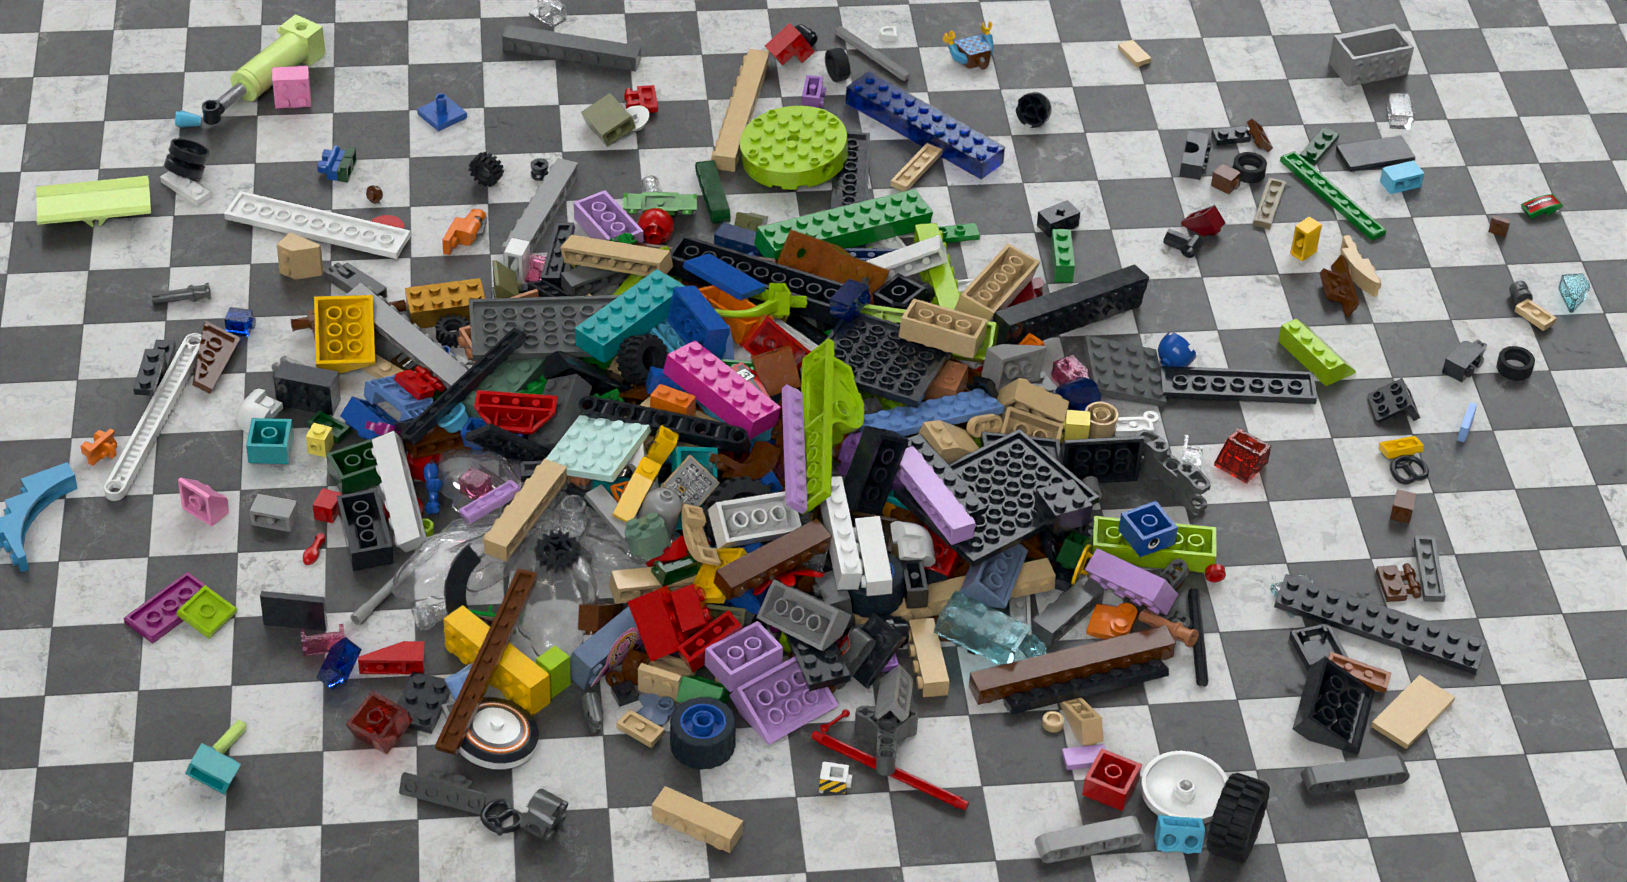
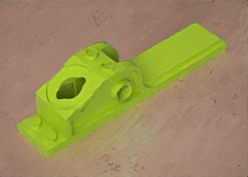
M829 338L802 359L801 392L803 395L808 507L802 515L808 511L810 512L831 496L832 448L843 440L844 434L855 432L864 422V403L854 381L855 377L852 368L834 357V341Z

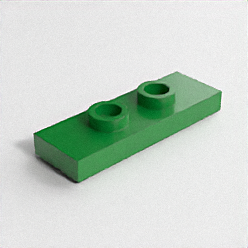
M976 223L938 227L939 230H942L943 242L945 243L980 239Z

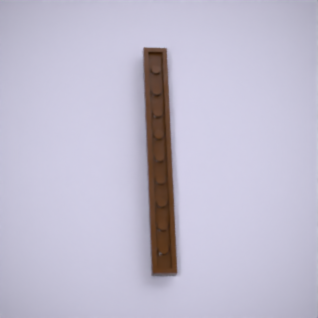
M517 569L435 744L437 751L457 755L539 578L537 572Z

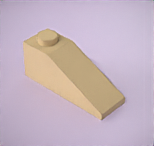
M1077 698L1059 703L1075 738L1082 745L1091 746L1096 745L1098 742H1103L1102 717L1082 698Z

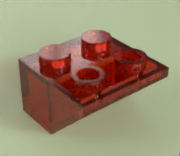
M1238 428L1227 438L1214 462V466L1247 484L1269 462L1272 446Z

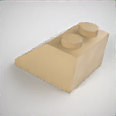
M291 232L276 244L281 274L295 280L323 275L321 245Z

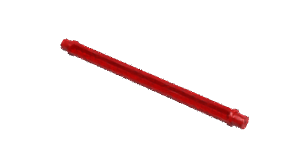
M815 730L812 733L811 739L817 741L819 745H824L876 770L875 757L830 737L824 732L821 733ZM897 767L895 773L889 775L954 806L956 809L960 808L966 811L969 806V801L962 799V796L948 792Z

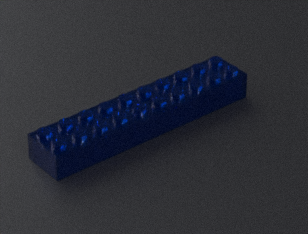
M870 71L846 87V104L922 147L928 143L942 149L940 157L981 180L1004 163L1005 146Z

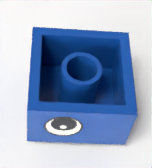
M1153 501L1121 513L1118 531L1139 557L1175 545L1178 527L1157 501Z

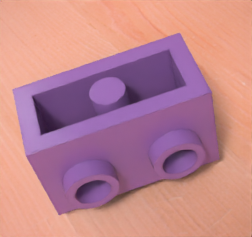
M806 75L802 93V106L823 108V97L826 95V87H823V77Z

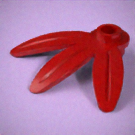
M794 570L782 572L775 580L780 581L787 587L795 586L794 575L817 578L824 577L825 575L814 570ZM769 579L763 582L758 588L754 589L753 595L761 594L773 580Z

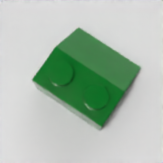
M697 675L682 676L676 701L682 703L691 698L710 697L726 704L732 692H729L720 682Z

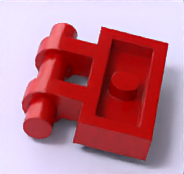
M655 85L637 86L635 91H632L631 88L625 89L626 109L631 106H643L647 108L649 113L658 112Z
M420 365L415 368V372L409 369L396 373L394 381L418 401L434 396L435 390L439 392L445 390V385L442 384L441 380L438 377L432 376L427 368H423Z

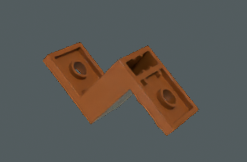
M792 229L789 231L777 261L778 264L856 287V299L873 305L872 293L885 283L890 271L887 268L855 258L838 245ZM804 248V256L797 257L798 250ZM864 277H868V278H869L868 284L865 285V286H862V285H861V280H862Z

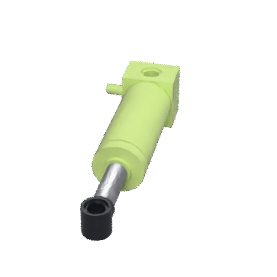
M295 14L278 27L277 33L281 34V36L231 75L232 88L217 100H206L202 103L204 122L209 125L219 123L221 115L240 98L246 101L257 99L273 86L272 68L296 67L301 63L311 66L326 54L323 26Z

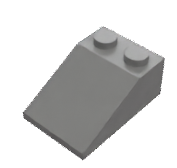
M1001 344L987 348L981 377L991 379L995 383L997 392L1018 378L1026 379L1029 383L1037 382L1040 379L1046 347Z

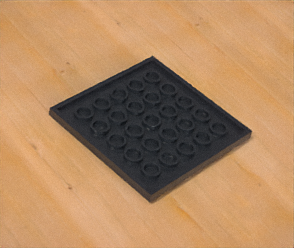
M847 309L826 338L834 341V357L851 366L858 390L918 408L953 353L899 338L900 324Z

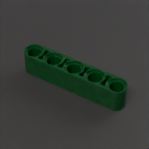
M714 160L695 162L696 176L711 223L730 222L729 205Z

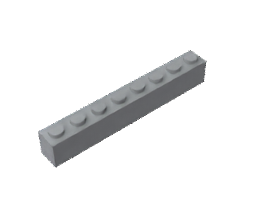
M557 158L556 162L551 165L548 175L544 176L543 183L537 187L535 196L531 197L528 207L523 210L522 217L517 220L514 230L510 231L507 241L503 243L501 249L503 254L511 238L530 242L531 256L578 178L577 162Z

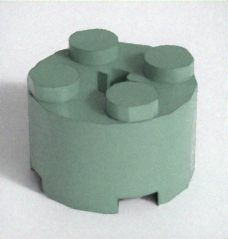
M651 512L645 517L633 518L626 522L627 527L624 534L634 558L643 556L644 560L653 559L664 554L663 549L667 546L671 547V538L665 521L662 517H659L658 513Z

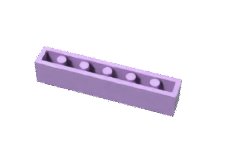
M914 446L906 448L896 476L951 545L973 538L974 528L976 527L974 518L969 516L964 506L954 497L953 492L948 490L943 480L936 475L932 466L927 464L923 455Z

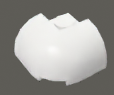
M255 389L237 409L236 421L239 424V428L249 433L252 418L273 419L283 409V403L266 396L265 390Z
M895 521L890 524L892 542L898 544L900 560H922L923 566L931 567L935 563L933 540L927 529L915 523Z

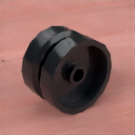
M182 138L172 139L168 149L170 153L167 154L164 162L165 168L185 178H202L205 169L204 164L207 163L210 151L203 145Z

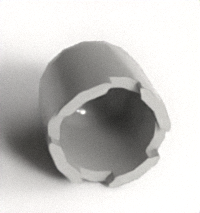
M664 487L652 489L646 494L636 519L645 517L651 512L658 513L659 517L664 519L671 538L676 530L681 514V499L671 489Z

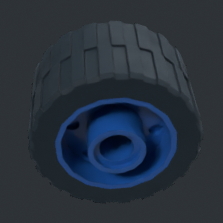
M887 552L892 575V594L867 596L866 590L861 588L860 582L858 589L847 590L851 598L853 614L863 618H870L873 612L878 615H890L902 604L904 598V568H902L901 562L895 556Z
M697 697L688 699V701L682 702L675 708L670 719V745L674 757L680 763L693 769H712L723 765L733 755L736 742V717H734L733 711L727 704L710 697Z

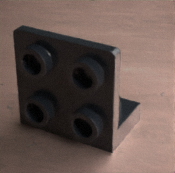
M1403 378L1367 395L1378 423L1403 411L1406 416L1410 415L1413 421L1421 418L1411 391Z

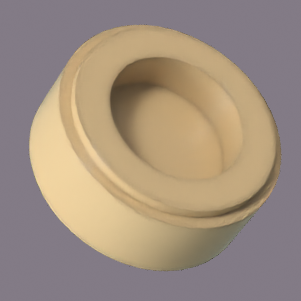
M1049 711L1043 716L1042 726L1049 732H1059L1064 726V717L1059 712Z

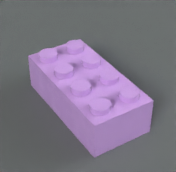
M606 190L574 202V220L591 238L609 240L627 232L633 235V240L637 239L638 243H643V230Z
M1098 548L1085 568L1090 575L1089 578L1103 587L1104 591L1110 589L1119 598L1124 599L1127 597L1130 599V602L1139 607L1142 605L1147 606V610L1156 615L1159 613L1167 615L1178 596V593L1165 579Z

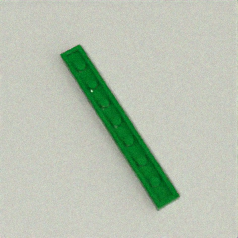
M1293 151L1281 156V163L1371 241L1386 235L1387 230L1298 153Z

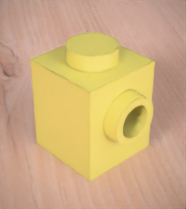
M313 423L306 435L307 452L309 454L326 457V453H329L334 445L332 427Z

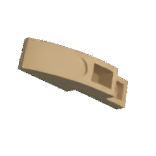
M1350 235L1343 236L1340 255L1345 257L1352 281L1362 290L1376 297L1378 290L1381 288V279L1377 277L1375 267L1371 264L1369 258L1362 259V255L1358 253L1356 243L1353 242Z

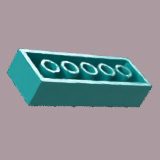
M656 269L575 327L576 346L599 361L606 363L617 355V351L620 350L619 346L621 343H624L623 340L633 335H644L668 317L674 287H683L685 285Z

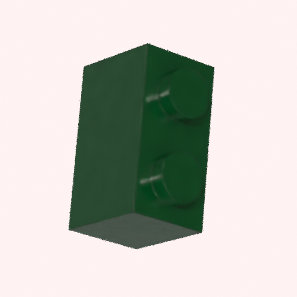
M1072 531L1066 537L1056 561L1060 562V565L1066 569H1075L1087 544H1090L1091 538Z

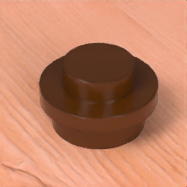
M371 185L366 190V197L371 203L375 204L383 198V192L379 186Z

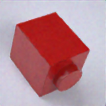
M322 488L313 503L314 519L334 523L339 515L337 496L342 495V493Z

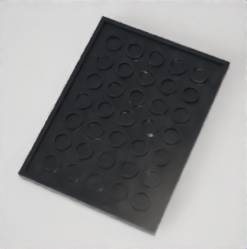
M1020 429L948 464L986 506V514L974 518L976 527L974 528V536L971 539L951 545L905 486L894 490V497L972 567L1048 529V526L1034 508L1036 489L1073 479L1092 505L1099 503L1100 496Z

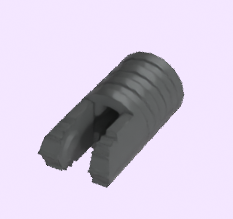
M589 692L581 697V704L589 730L596 734L602 728L601 723L604 720L600 696L595 692Z

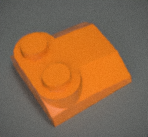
M1098 603L1090 618L1086 634L1104 640L1131 634L1139 612L1130 603H1121L1118 606Z

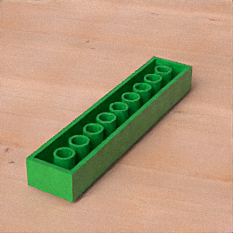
M915 189L759 226L757 227L754 245L763 257L774 258L778 261L789 231L792 229L838 245L841 248H852L915 232V225L931 223L933 211ZM804 248L798 250L797 257L804 256Z

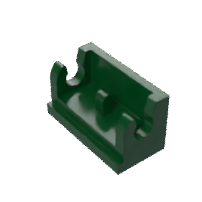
M687 550L686 552L689 556H684L683 559L665 565L660 561H655L654 564L657 567H652L651 572L662 587L696 576L701 562L695 560L689 550Z

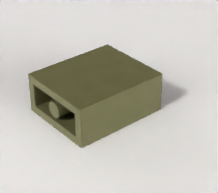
M611 93L581 112L586 124L606 146H609L636 128L632 116Z

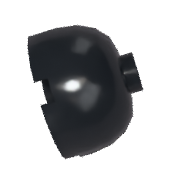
M1039 92L1023 95L1018 100L1016 107L1018 119L1023 125H1031L1032 127L1030 128L1042 126L1049 120L1052 111L1049 99Z

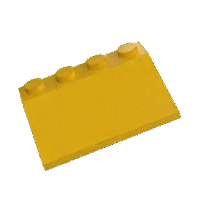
M373 295L314 297L316 368L338 371V374L374 365Z

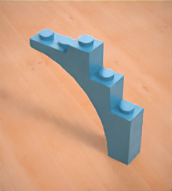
M68 462L22 478L21 494L4 500L6 509H3L5 516L0 517V548L4 547L6 553L10 552V560L13 566H18L20 572L29 570L24 552V543L32 522L50 503L78 489L75 474Z

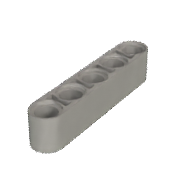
M1128 816L1039 835L1034 842L1042 862L1053 863L1136 846L1144 841L1145 835L1138 819L1135 816Z

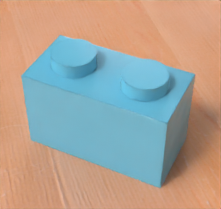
M1414 160L1384 167L1380 183L1389 194L1411 190L1422 186L1424 172Z

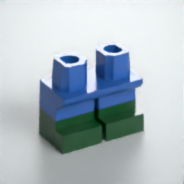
M334 145L332 150L324 149L322 161L319 160L317 164L318 173L327 174L328 180L348 183L357 162L356 147L340 150L338 146Z

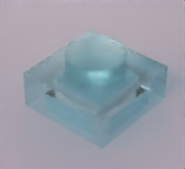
M1035 634L1028 636L1020 650L1027 658L1044 655L1047 648Z

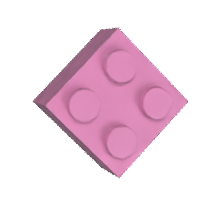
M308 66L272 68L275 108L311 107Z

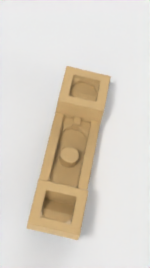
M683 504L682 529L690 554L698 562L719 566L721 562L717 551L709 547L703 529L706 523L703 509Z

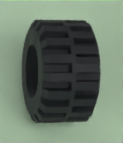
M651 334L633 335L623 340L624 343L620 344L616 362L619 364V367H617L618 371H621V376L626 378V382L632 385L646 384L650 367L664 369L669 352L666 351V344H663V340L661 338L658 339V336Z

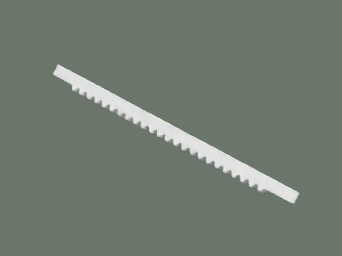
M192 333L184 338L105 483L104 490L108 500H121L126 495L130 486H133L136 475H139V469H142L145 458H148V453L154 447V442L157 441L160 431L162 432V426H165V420H168V415H171V410L177 404V399L179 400L182 389H185L188 378L190 379L191 373L193 374V369L196 367L201 334ZM195 341H196V342H199L198 344H195V345H191V344H190L191 342H195ZM113 488L120 489L118 492H110Z

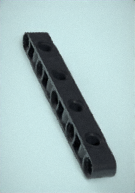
M593 396L583 397L578 404L582 415L589 418H605L610 421L621 420L624 423L649 425L651 429L650 436L656 437L657 430L662 425L679 434L678 442L718 448V450L735 453H745L751 447L747 431L744 428L718 421Z

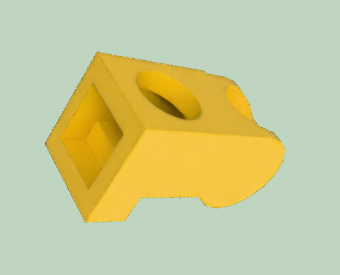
M661 425L655 437L656 443L649 447L646 458L662 465L675 448L679 434Z

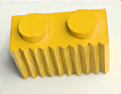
M1307 217L1305 220L1300 221L1298 225H1295L1290 254L1300 261H1304L1316 253L1322 224L1311 217Z

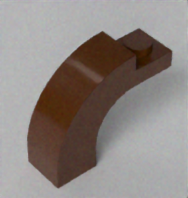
M755 441L749 457L742 463H738L724 454H711L709 462L715 464L716 469L724 472L722 475L724 479L730 480L737 476L740 478L748 476L753 481L755 478L760 479L771 471L780 456L781 449L766 441Z

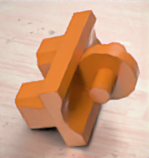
M109 429L106 432L98 430L93 436V444L85 441L81 445V453L87 457L88 464L94 466L105 457L113 459L117 455L115 450L117 442L114 438V430Z

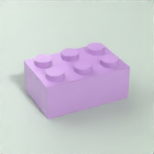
M758 621L705 648V666L729 692L782 664L783 647Z

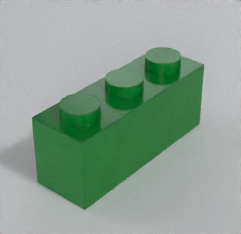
M1052 229L1050 247L1054 282L1073 283L1075 262L1071 229Z

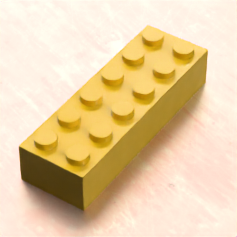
M462 605L443 618V630L447 651L454 653L463 664L468 665L474 663L490 627ZM508 643L490 682V686L497 688L506 699L520 705L533 716L551 703L550 675L511 643Z

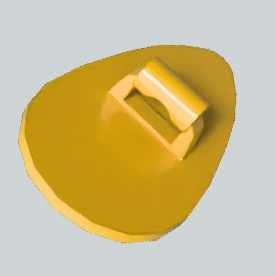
M1090 544L1086 545L1081 554L1072 578V585L1078 581L1081 574L1088 575L1084 568L1089 558L1091 559L1093 556L1091 554L1092 545Z

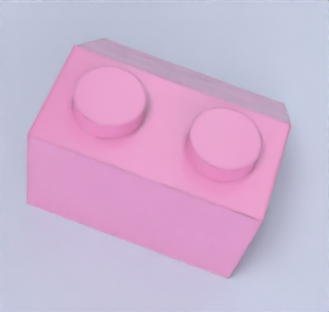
M178 479L182 509L210 526L215 525L229 513L228 500L223 494L217 493L208 485H204L197 480Z

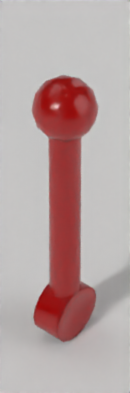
M844 709L838 717L827 724L821 725L820 731L828 732L829 727L842 718L849 717L850 711Z

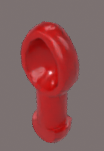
M317 534L312 546L304 551L302 557L305 565H311L317 561L319 557L318 550L326 540L324 534Z

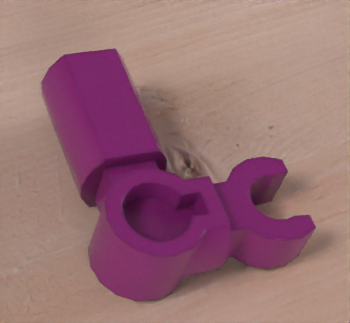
M367 421L365 429L376 431L378 435H384L392 431L399 435L402 432L396 431L395 426L382 422L377 424Z

